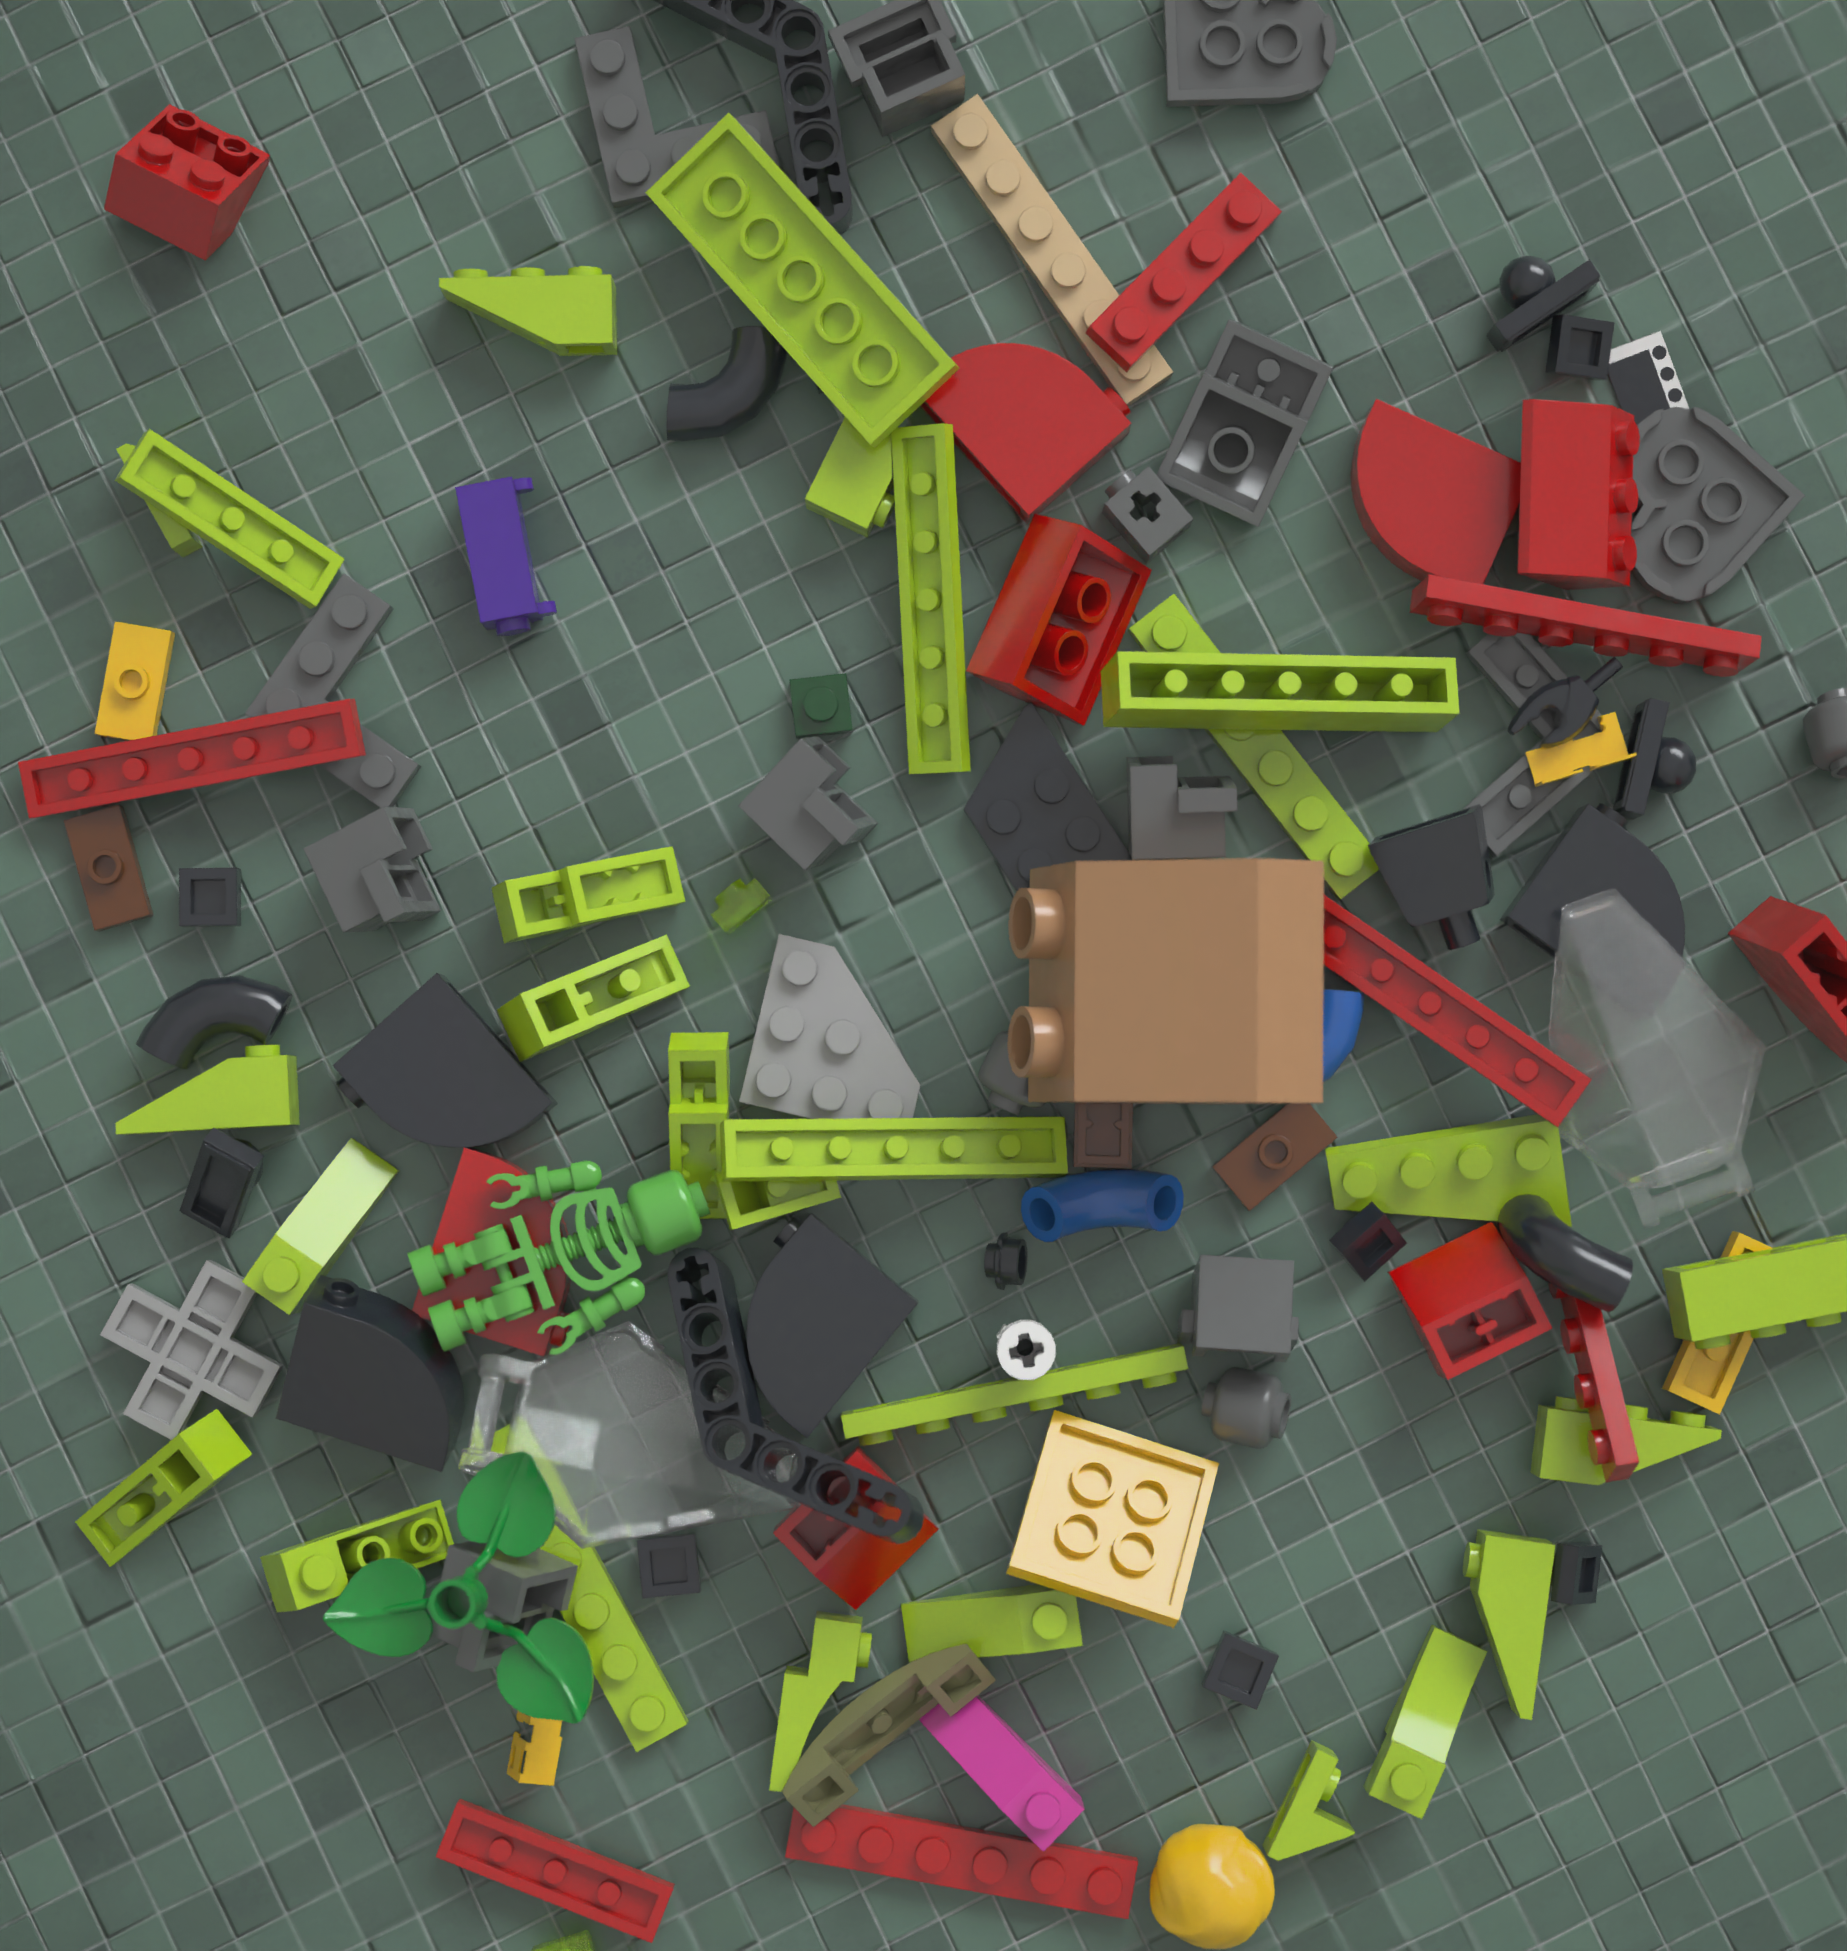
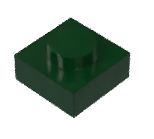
M846 673L789 680L796 739L853 732Z

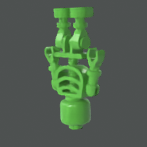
M592 1161L570 1163L571 1167L549 1171L547 1165L535 1167L536 1173L515 1176L510 1173L491 1176L486 1181L490 1185L495 1181L505 1180L511 1186H520V1190L512 1192V1196L507 1202L497 1203L493 1201L490 1206L496 1209L509 1208L517 1205L522 1199L540 1196L541 1202L553 1200L552 1194L570 1190L581 1193L565 1196L554 1206L550 1223L552 1241L550 1244L545 1243L544 1247L540 1245L539 1249L534 1247L524 1218L520 1215L510 1219L521 1247L519 1249H512L503 1224H499L473 1234L475 1240L456 1247L455 1242L443 1245L444 1252L436 1255L430 1244L407 1253L416 1281L424 1297L446 1289L444 1276L453 1273L456 1279L466 1275V1268L479 1263L482 1264L484 1271L495 1267L501 1284L490 1287L493 1293L491 1297L478 1302L475 1297L463 1301L465 1307L455 1310L451 1300L428 1308L433 1327L443 1351L445 1352L467 1344L463 1333L465 1331L473 1329L476 1334L487 1330L486 1323L503 1317L506 1322L535 1312L526 1283L534 1282L543 1309L555 1306L544 1271L545 1269L550 1270L551 1266L556 1268L557 1264L562 1266L565 1273L574 1283L585 1290L599 1291L608 1286L612 1289L593 1301L589 1296L579 1301L581 1308L565 1317L557 1316L551 1318L540 1326L537 1332L543 1334L545 1329L552 1325H559L562 1328L568 1325L572 1326V1330L566 1333L567 1339L565 1343L558 1348H551L550 1354L557 1355L563 1353L574 1344L578 1336L591 1328H594L596 1332L606 1327L604 1322L606 1319L623 1309L625 1312L638 1305L645 1296L643 1283L635 1277L628 1276L641 1267V1261L636 1248L644 1245L651 1254L661 1255L700 1239L703 1231L700 1218L709 1215L710 1210L699 1181L687 1185L685 1178L679 1171L668 1170L632 1184L627 1190L628 1201L619 1204L613 1188L607 1187L596 1190V1186L599 1185L602 1179V1172L600 1167ZM597 1200L598 1224H596V1227L591 1226L588 1229L585 1222L586 1206L589 1202ZM576 1204L575 1223L577 1233L574 1232L573 1236L568 1234L567 1238L564 1236L561 1238L560 1223L563 1213L567 1208ZM608 1206L613 1211V1221L611 1219L607 1221L606 1211ZM620 1240L625 1243L627 1255L623 1254L617 1246ZM602 1247L608 1248L614 1259L621 1265V1268L615 1270L608 1268L597 1256V1249L601 1251ZM586 1255L591 1265L603 1275V1278L591 1280L582 1276L571 1264L573 1258L579 1259V1256L584 1257ZM524 1256L530 1273L513 1279L507 1262Z

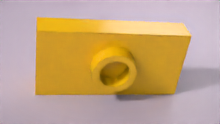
M115 621L95 728L96 735L126 741L157 735L175 638L174 632Z

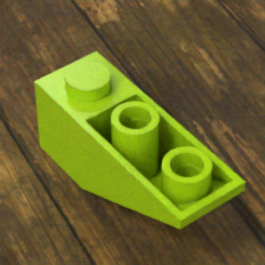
M578 266L569 268L568 275L545 276V270L523 267L511 270V276L488 277V272L481 269H459L453 272L454 278H439V288L446 300L559 356L617 355L616 286L612 275L602 274L601 268Z
M1556 1396L1555 1406L1538 1404L1530 1473L1543 1479L1600 1485L1606 1483L1602 1465L1595 1466L1589 1453L1587 1435L1589 1430H1593L1588 1409H1580L1576 1398ZM1625 1404L1639 1458V1464L1634 1472L1721 1439L1722 1430L1705 1425L1706 1415L1671 1410L1670 1421L1647 1418V1407Z
M441 1499L287 1547L261 1556L260 1559L275 1609L278 1613L298 1611L340 1596L351 1578L370 1562L382 1558H397L406 1561L418 1569L446 1559L449 1545H454Z

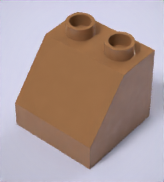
M1262 858L1075 861L1030 869V888H1020L1015 893L1009 913V939L1012 950L1017 958L1029 959V1006H1020L1015 1010L1008 1031L1010 1065L1017 1077L1028 1078V1102L1210 1105L1323 1103L1324 861Z

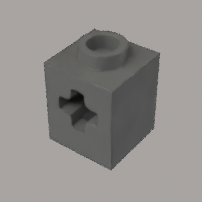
M1149 466L1137 476L1131 469L1128 470L1105 490L1110 499L1104 503L1103 515L1145 564L1150 562L1188 530L1193 521V517ZM1134 501H1137L1142 506L1147 505L1149 502L1156 506L1152 515L1153 522L1146 517H1142L1138 521L1132 518L1135 507Z

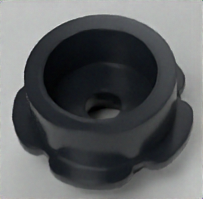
M1001 1233L997 1243H988L984 1259L985 1275L987 1278H995V1284L998 1289L1004 1290L1005 1285H1022L1024 1283L1028 1259L1026 1241L1024 1239H1012L1008 1237L1007 1233Z

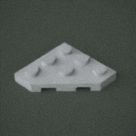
M779 934L739 1102L810 1119L913 1118L921 1085L836 948Z

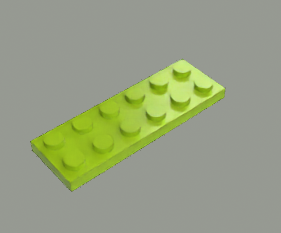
M729 112L645 192L874 448L960 369Z

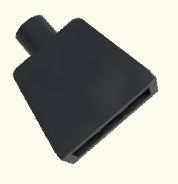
M1480 804L1377 836L1368 845L1373 859L1411 927L1421 926L1438 920L1448 950L1465 947L1481 940L1471 910L1489 904L1494 898L1495 893L1483 811Z

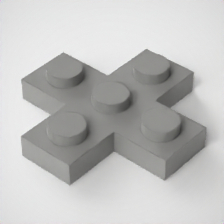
M206 1260L181 1308L170 1304L133 1283L127 1284L100 1334L102 1337L150 1362L123 1413L124 1415L170 1440L184 1430L204 1392L252 1418L257 1416L284 1365L234 1338L258 1294L242 1282L244 1277L213 1260Z

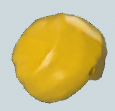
M1193 1824L1172 1834L1159 1851L1150 1880V1906L1156 1921L1166 1931L1183 1941L1205 1949H1228L1248 1940L1268 1917L1275 1897L1272 1869L1265 1855L1255 1843L1246 1838L1243 1831L1235 1826Z

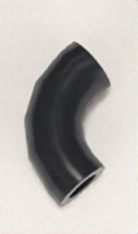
M744 326L734 328L732 330V343L728 361L715 377L704 383L689 385L670 383L667 405V440L691 441L722 437L758 415L779 387L788 354L766 327Z
M240 975L201 979L167 998L143 1028L136 1045L149 1054L182 1069H188L201 1046L219 1034L237 1033L266 1045L281 1024L291 1003L292 994L277 986Z
M1531 1194L1516 1196L1509 1200L1500 1210L1498 1226L1501 1237L1516 1259L1535 1275L1559 1290L1604 1311L1611 1312L1619 1305L1632 1276L1633 1262L1631 1258L1597 1244L1570 1228L1556 1216L1550 1204L1540 1196Z

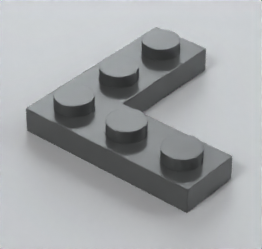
M630 26L574 38L613 207L618 208L649 201L651 198L645 192L719 121L655 135ZM766 110L735 117L779 166Z
M343 573L245 714L249 717L328 703L394 608ZM360 724L366 756L318 765L378 807H393L421 766Z
M1517 633L1514 636L1508 637L1487 634L1465 654L1516 712L1526 699L1539 688L1553 681L1567 678L1566 674L1529 634ZM1597 709L1587 727L1574 737L1573 741L1602 732L1597 719L1601 714ZM1543 710L1538 719L1527 724L1541 739L1529 751L1541 748L1539 745L1542 740L1558 727L1559 717L1553 710ZM1524 754L1463 809L1478 804L1481 805L1488 850L1494 858L1594 770L1591 771L1589 766L1576 769H1583L1582 773L1536 787L1526 754Z

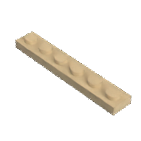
M976 94L931 125V133L1110 388L1123 399L1127 406H1130L1172 377V369L1155 345L1126 373L1085 334L1088 327L1111 305L1119 294L980 96Z

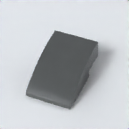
M1229 319L1157 472L1158 478L1166 485L1259 527L1332 372L1333 366L1233 319Z

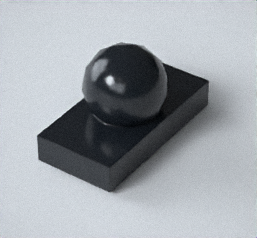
M1521 256L1511 260L1504 267L1500 276V292L1504 301L1515 310L1496 322L1486 335L1497 352L1500 350L1501 352L1505 351L1552 319L1553 315H1558L1590 293L1600 281L1601 275L1589 259L1556 282L1552 267L1541 258Z
M1649 698L1636 706L1627 751L1629 755L1636 753L1637 756L1623 762L1613 810L1624 818L1634 820L1644 815L1650 788L1660 793L1674 794L1684 790L1692 782L1696 774L1697 761L1693 750L1685 742L1677 738L1662 737L1670 702Z
M213 1127L203 1140L179 1211L230 1239L240 1225L252 1188L260 1181L263 1174L264 1155L251 1142L232 1138Z

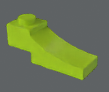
M673 846L566 866L557 871L505 880L491 888L504 944L555 934L638 913L677 906L686 902Z
M729 1032L671 1033L668 1048L670 1170L679 1171L685 1178L687 1185L699 1181L710 1210L709 1215L700 1219H727L714 1174L722 1172L720 1123L723 1120L729 1119Z
M817 1611L809 1668L786 1666L770 1778V1791L782 1792L789 1776L800 1760L808 1734L831 1694L842 1681L854 1683L856 1667L868 1669L872 1633L861 1632L863 1617Z
M1431 1625L1384 1729L1387 1735L1363 1786L1368 1795L1423 1819L1445 1770V1761L1456 1728L1486 1657L1487 1651L1484 1648Z

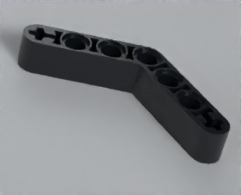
M653 0L777 64L797 187L822 214L819 208L820 199L817 183L828 181L831 202L834 206V215L824 217L842 235L849 228L852 221V195L824 27L818 14L794 0ZM745 4L758 5L764 11L759 20L748 24L739 22L734 18V14L739 7ZM795 30H805L814 36L812 44L801 50L790 48L784 43V40L789 33ZM814 85L820 88L824 95L818 103L804 106L796 102L793 98L794 93L802 86ZM815 140L824 141L833 148L831 155L826 160L820 162L808 160L802 154V151L808 143Z
M693 1247L678 1252L671 1260L668 1268V1283L701 1445L708 1461L734 1476L886 1542L900 1544L916 1537L922 1528L924 1520L923 1507L916 1497L889 1481L764 1428L731 1271L721 1260L707 1250ZM704 1268L709 1271L708 1275L701 1277V1269ZM700 1278L702 1291L692 1285L693 1282L700 1280ZM706 1298L714 1303H707ZM714 1321H721L722 1334L719 1340L711 1346L704 1347L702 1343L704 1329ZM732 1376L734 1381L732 1394L727 1400L715 1403L713 1398L715 1385L720 1379ZM743 1432L746 1440L743 1452L735 1459L727 1460L724 1450L726 1442L735 1433ZM795 1454L798 1463L796 1473L788 1481L779 1482L776 1477L778 1463L785 1456ZM846 1476L850 1482L849 1495L840 1504L831 1505L827 1495L829 1486L837 1478ZM871 1498L888 1507H897L901 1510V1516L898 1521L887 1520L872 1510L867 1509Z

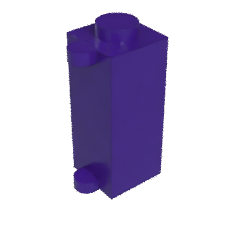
M511 476L455 487L480 623L486 630L496 629L497 636H511L530 631V622L543 620V617L557 613L555 601L540 602L521 505L520 494L534 490L532 478L513 479Z

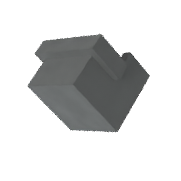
M894 0L828 30L829 40L851 87L859 86L882 137L965 100V72L952 46V43L956 42L957 35L941 0Z
M819 736L801 738L738 805L804 870L821 866L841 844L847 845L863 840L878 824L836 784L851 767Z
M1173 756L1126 757L1128 848L1132 860L1226 857L1225 812L1237 811V787L1230 776L1177 777V764H1173Z
M382 807L303 848L343 933L376 931L391 922L423 921L441 912L418 861L414 860L433 849L413 808Z
M1200 1255L1192 1274L1191 1310L1183 1309L1180 1314L1177 1343L1193 1344L1192 1356L1204 1357L1207 1350L1272 1354L1274 1355V1362H1286L1298 1341L1299 1317H1292L1294 1261Z
M467 1541L449 1545L440 1583L464 1575L466 1568L471 1566L482 1554L487 1543ZM497 1548L493 1558L478 1576V1580L485 1586L488 1594V1605L484 1614L488 1618L519 1628L527 1636L531 1628L538 1621L552 1618L554 1608L559 1611L568 1609L578 1565L540 1548L523 1557L508 1556ZM432 1618V1636L457 1647L458 1653L455 1664L473 1673L498 1666L502 1653L508 1647L517 1644L511 1637L485 1628L479 1630L473 1623L460 1628L449 1629L439 1625Z

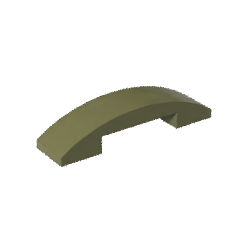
M967 1644L949 1647L912 1661L876 1682L860 1694L822 1730L800 1758L789 1776L782 1793L813 1827L816 1826L859 1791L849 1776L936 1705L940 1704L951 1717L994 1683L996 1679Z

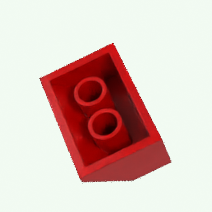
M1541 399L1523 400L1518 574L1564 590L1630 586V570L1634 569L1637 560L1636 544L1631 536L1632 513L1635 512L1638 505V488L1633 479V455L1637 454L1640 446L1639 429L1634 421L1633 414L1606 404Z
M1034 514L966 671L1008 695L1029 704L1032 702L1038 708L1075 724L1085 726L1101 689V670L1116 654L1152 570L1080 524Z

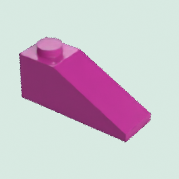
M978 1695L951 1717L938 1704L919 1719L1001 1811L1043 1852L1085 1810L1082 1797Z

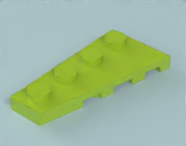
M1538 1114L1325 1148L1335 1210L1362 1211L1372 1201L1383 1213L1498 1221L1500 1210L1509 1200L1516 1196L1531 1194L1546 1200L1556 1216L1569 1227H1572L1559 1128Z

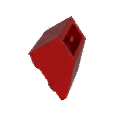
M169 104L115 154L104 210L206 261L233 233L269 163L270 154L250 145L242 137L230 135L200 120L197 115L190 111L179 109Z
M1491 1221L1387 1272L1437 1375L1446 1380L1553 1329L1527 1275Z
M859 1445L842 1460L844 1463L897 1485ZM846 1476L837 1478L829 1486L827 1495L831 1505L840 1504L849 1495L850 1482ZM872 1498L867 1508L887 1520L892 1519L898 1521L902 1512L897 1507H888ZM798 1503L775 1526L773 1534L817 1579L854 1610H857L939 1528L924 1513L923 1525L917 1536L908 1542L895 1544L886 1542Z

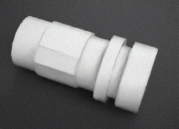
M1018 1320L1008 1326L1003 1324L996 1335L998 1338L997 1357L1002 1368L1010 1376L1020 1380H1033L1043 1376L1051 1368L1056 1357V1345L1051 1333L1042 1324L1033 1320ZM1022 1339H1028L1033 1343L1032 1353L1028 1356H1022L1016 1350L1018 1342Z

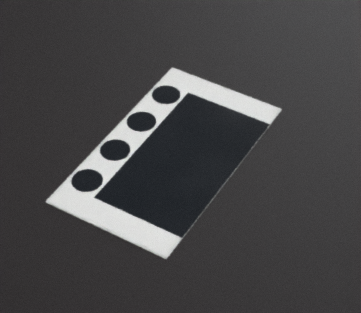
M1661 331L1611 349L1608 367L1610 380L1621 409L1633 414L1637 425L1656 410H1666L1672 407L1689 409Z

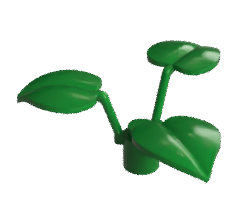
M525 1451L514 1452L499 1457L482 1468L466 1485L460 1496L456 1515L460 1533L469 1541L487 1543L482 1554L471 1566L466 1568L464 1575L441 1582L433 1589L430 1598H425L426 1582L416 1567L402 1559L382 1558L365 1565L351 1578L338 1599L326 1611L323 1620L330 1629L348 1643L367 1652L386 1657L406 1656L420 1650L427 1644L433 1633L431 1616L439 1625L445 1628L455 1629L473 1623L479 1630L485 1628L511 1637L517 1644L508 1647L502 1653L500 1663L496 1669L497 1685L506 1702L522 1714L534 1718L560 1720L577 1724L586 1715L594 1685L592 1659L582 1636L568 1623L556 1618H545L538 1621L526 1636L519 1628L488 1618L484 1614L488 1605V1594L485 1586L478 1580V1576L493 1558L496 1549L498 1548L504 1554L511 1557H523L531 1554L542 1547L549 1539L556 1520V1507L553 1495L534 1458Z

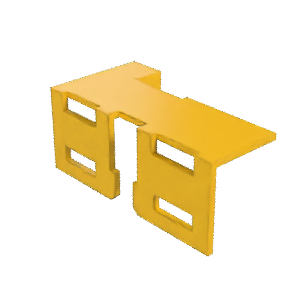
M1616 712L1597 717L1602 732L1574 741L1572 739L1551 748L1541 747L1525 752L1535 786L1539 787L1575 776L1583 772V769L1576 770L1582 767L1589 766L1592 771L1637 756L1636 753L1628 754Z
M517 1711V1720L533 1725L531 1742L521 1738L519 1732H514L507 1774L518 1783L554 1786L562 1736H560L562 1721L534 1718ZM524 1751H526L523 1772L521 1773Z

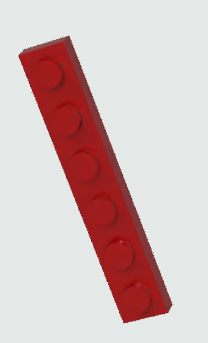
M1430 574L1412 590L1409 612L1425 615L1428 622L1439 626H1458L1462 622L1483 626L1485 633L1494 636L1508 637L1514 636L1517 633L1538 636L1540 643L1549 646L1564 647L1570 646L1573 643L1594 646L1593 651L1603 656L1620 657L1628 653L1649 656L1648 661L1654 665L1664 667L1680 666L1683 663L1703 666V672L1719 677L1735 676L1760 658L1762 638L1760 635Z
M344 699L20 761L18 766L30 819L366 756L356 701L355 699Z
M1324 895L1323 965L1549 1123L1559 1128L1592 1079Z
M844 1804L814 1827L794 1808L785 1858L1123 1919L1129 1918L1138 1859L1133 1856L1055 1842L1043 1852L1028 1837Z

